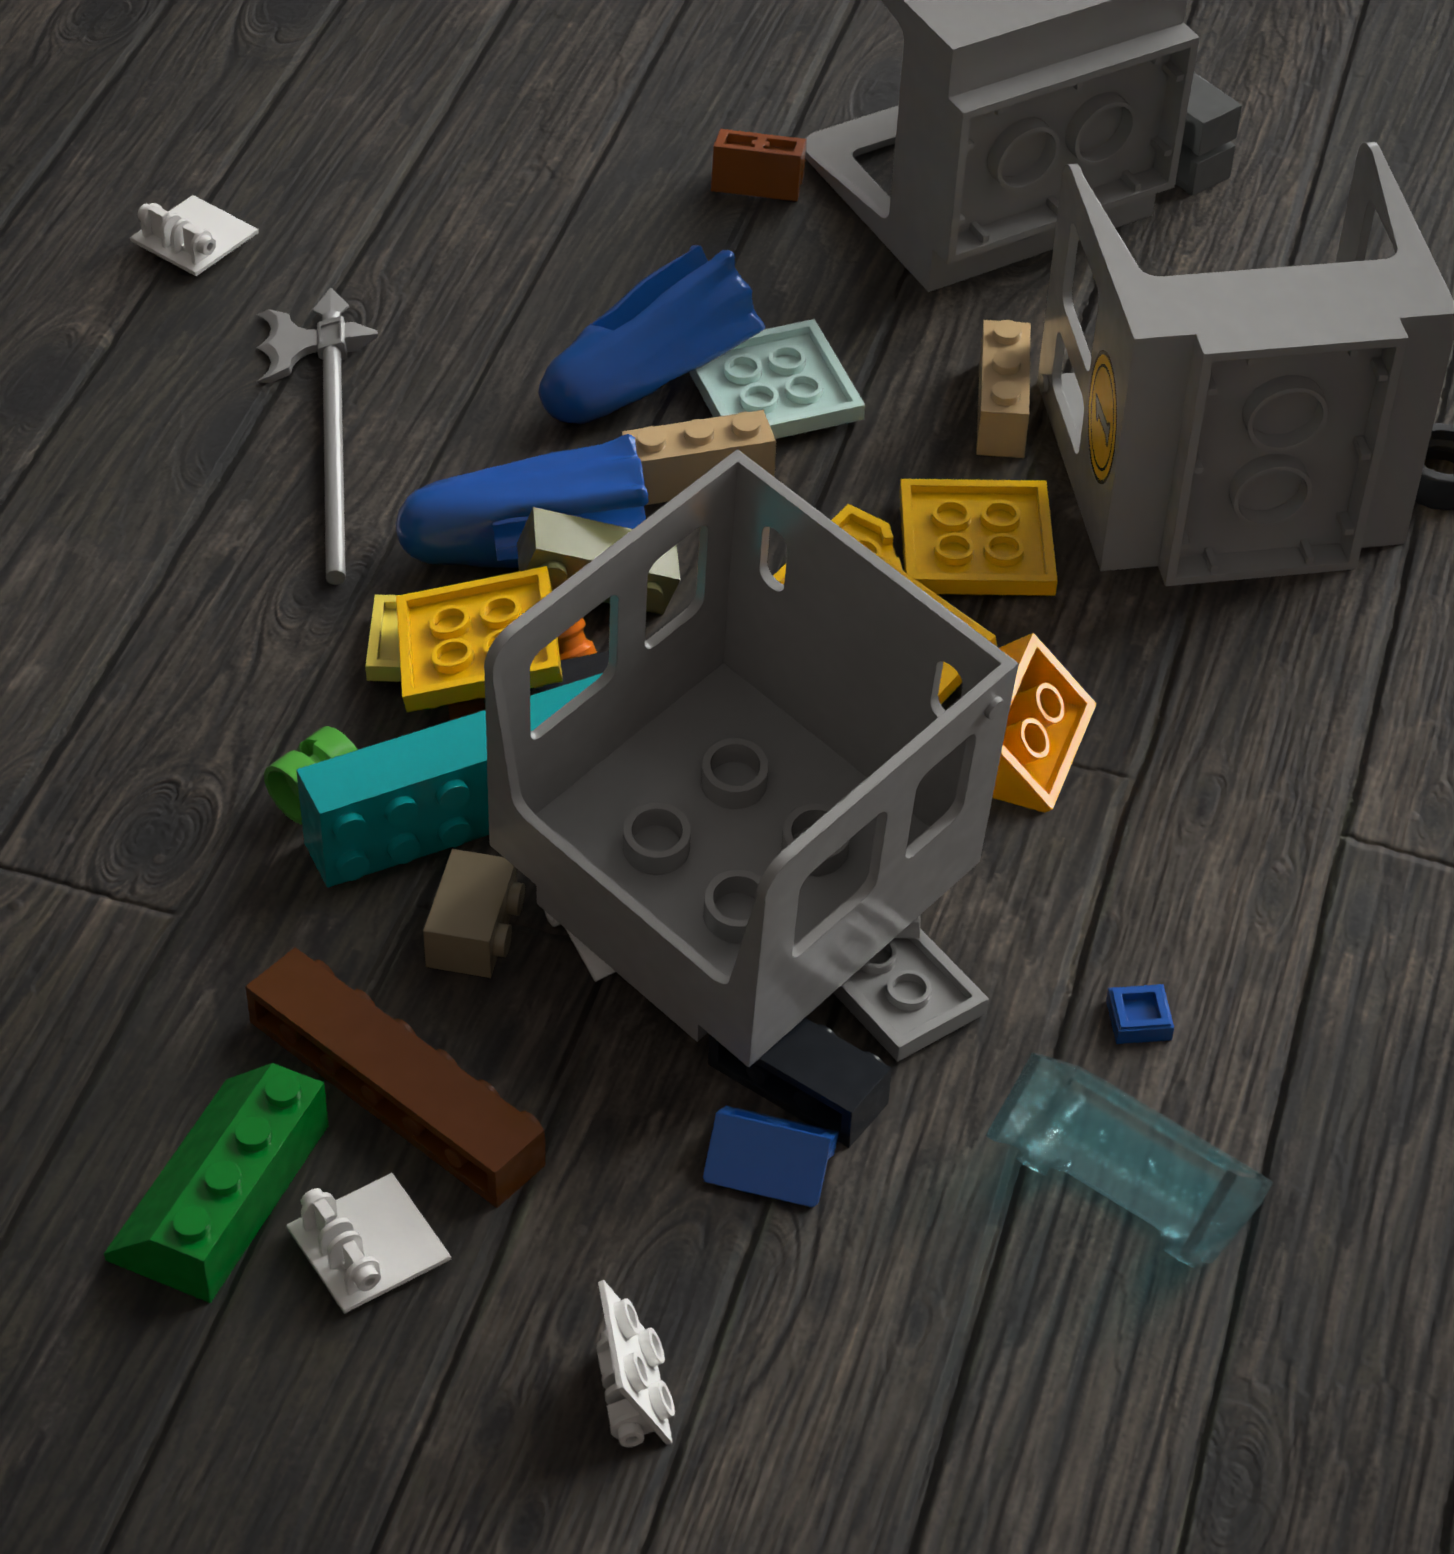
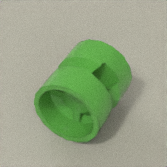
M329 726L320 728L302 741L297 751L287 752L266 768L264 782L269 795L287 817L296 823L302 824L296 769L356 751L357 748L346 735L336 728Z

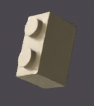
M457 849L451 850L423 930L426 967L491 978L498 956H507L512 936V926L509 924L511 915L519 916L522 911L525 884L517 882V868L504 857Z

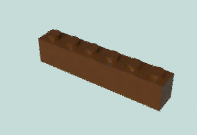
M294 947L245 986L250 1023L494 1207L498 1208L546 1165L545 1130L531 1113L524 1110L518 1111L507 1103L490 1083L482 1079L476 1080L462 1070L450 1054L442 1049L435 1050L417 1037L414 1030L405 1021L399 1018L394 1020L380 1010L364 991L360 989L353 990L335 977L333 971L323 961L318 959L312 960Z

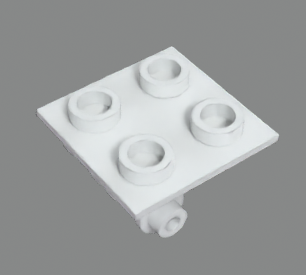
M192 195L170 211L164 210L157 203L143 204L137 214L138 219L141 220L142 230L131 236L130 241L197 276L258 234L259 231L244 221Z
M393 1173L335 1200L331 1193L322 1192L319 1188L312 1189L305 1193L301 1199L303 1206L301 1218L286 1224L287 1229L344 1314L451 1260V1255Z
M604 1280L599 1281L606 1330L601 1333V1340L597 1343L596 1349L602 1374V1383L606 1389L604 1395L608 1404L611 1434L619 1439L620 1445L634 1447L644 1441L645 1434L655 1431L665 1444L669 1445L673 1442L668 1418L675 1415V1408L666 1384L660 1379L658 1365L665 1361L660 1339L653 1328L645 1329L642 1326L629 1299L620 1300Z

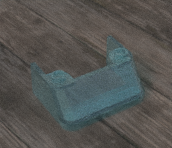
M1032 1052L985 1135L995 1142L1013 1145L1020 1149L1015 1158L1034 1171L1046 1175L1050 1167L1066 1172L1160 1230L1159 1234L1168 1240L1164 1250L1174 1258L1193 1268H1196L1198 1263L1212 1264L1262 1204L1273 1184L1270 1179L1097 1075L1077 1065Z

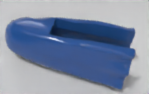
M693 245L687 253L641 280L611 309L588 325L566 350L552 360L540 381L538 394L544 409L549 415L565 423H589L652 394L670 380L708 364L762 332L766 327L754 310L752 289L735 268L734 253L730 250H721L708 261L702 247Z
M626 434L600 445L539 455L446 478L419 488L406 498L398 510L396 518L398 541L412 558L425 563L490 568H519L517 542L533 507L634 529L646 519L644 506L649 503L642 463L637 454L635 437Z

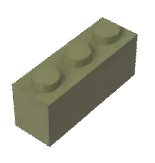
M533 507L517 542L519 571L547 566L553 591L632 529ZM677 545L662 555L652 565L648 573L646 612L663 615L681 580ZM610 597L603 602L610 604Z

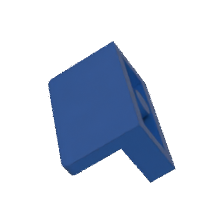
M725 1106L716 1112L703 1179L707 1183L815 1207L820 1200L827 1162L835 1154L839 1132Z

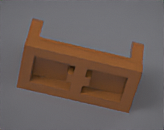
M720 129L713 147L711 191L798 201L800 184L803 183L807 139Z

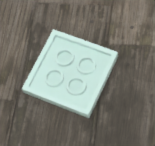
M815 319L764 329L724 355L689 372L713 417L764 410L775 439L864 420L865 404Z

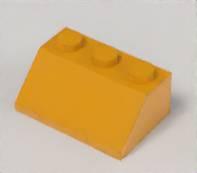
M1031 633L999 647L1000 650L1019 664L992 798L1045 813L1054 808L1096 703L1034 633Z

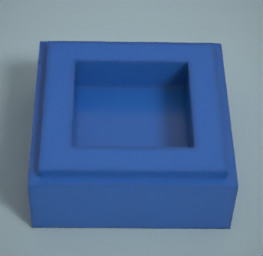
M1163 984L1108 988L1106 1003L1116 1044L1172 1040L1174 1024Z

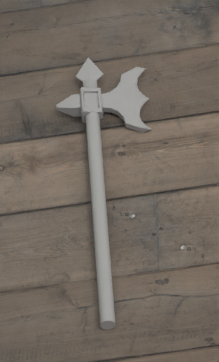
M330 287L313 308V312L322 316V321L317 323V330H308L296 326L291 321L288 313L268 309L257 314L269 323L271 330L269 337L256 348L269 356L271 364L265 375L256 382L271 384L291 375L293 366L297 361L308 354L318 352V357L323 359L326 580L330 584L338 585L346 579L341 360L347 359V352L357 351L378 338V331L355 322L345 323L341 313L348 309L349 305Z

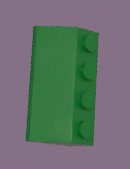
M274 1063L226 1079L104 1252L105 1261L211 1303L328 1128L329 1122L324 1082Z

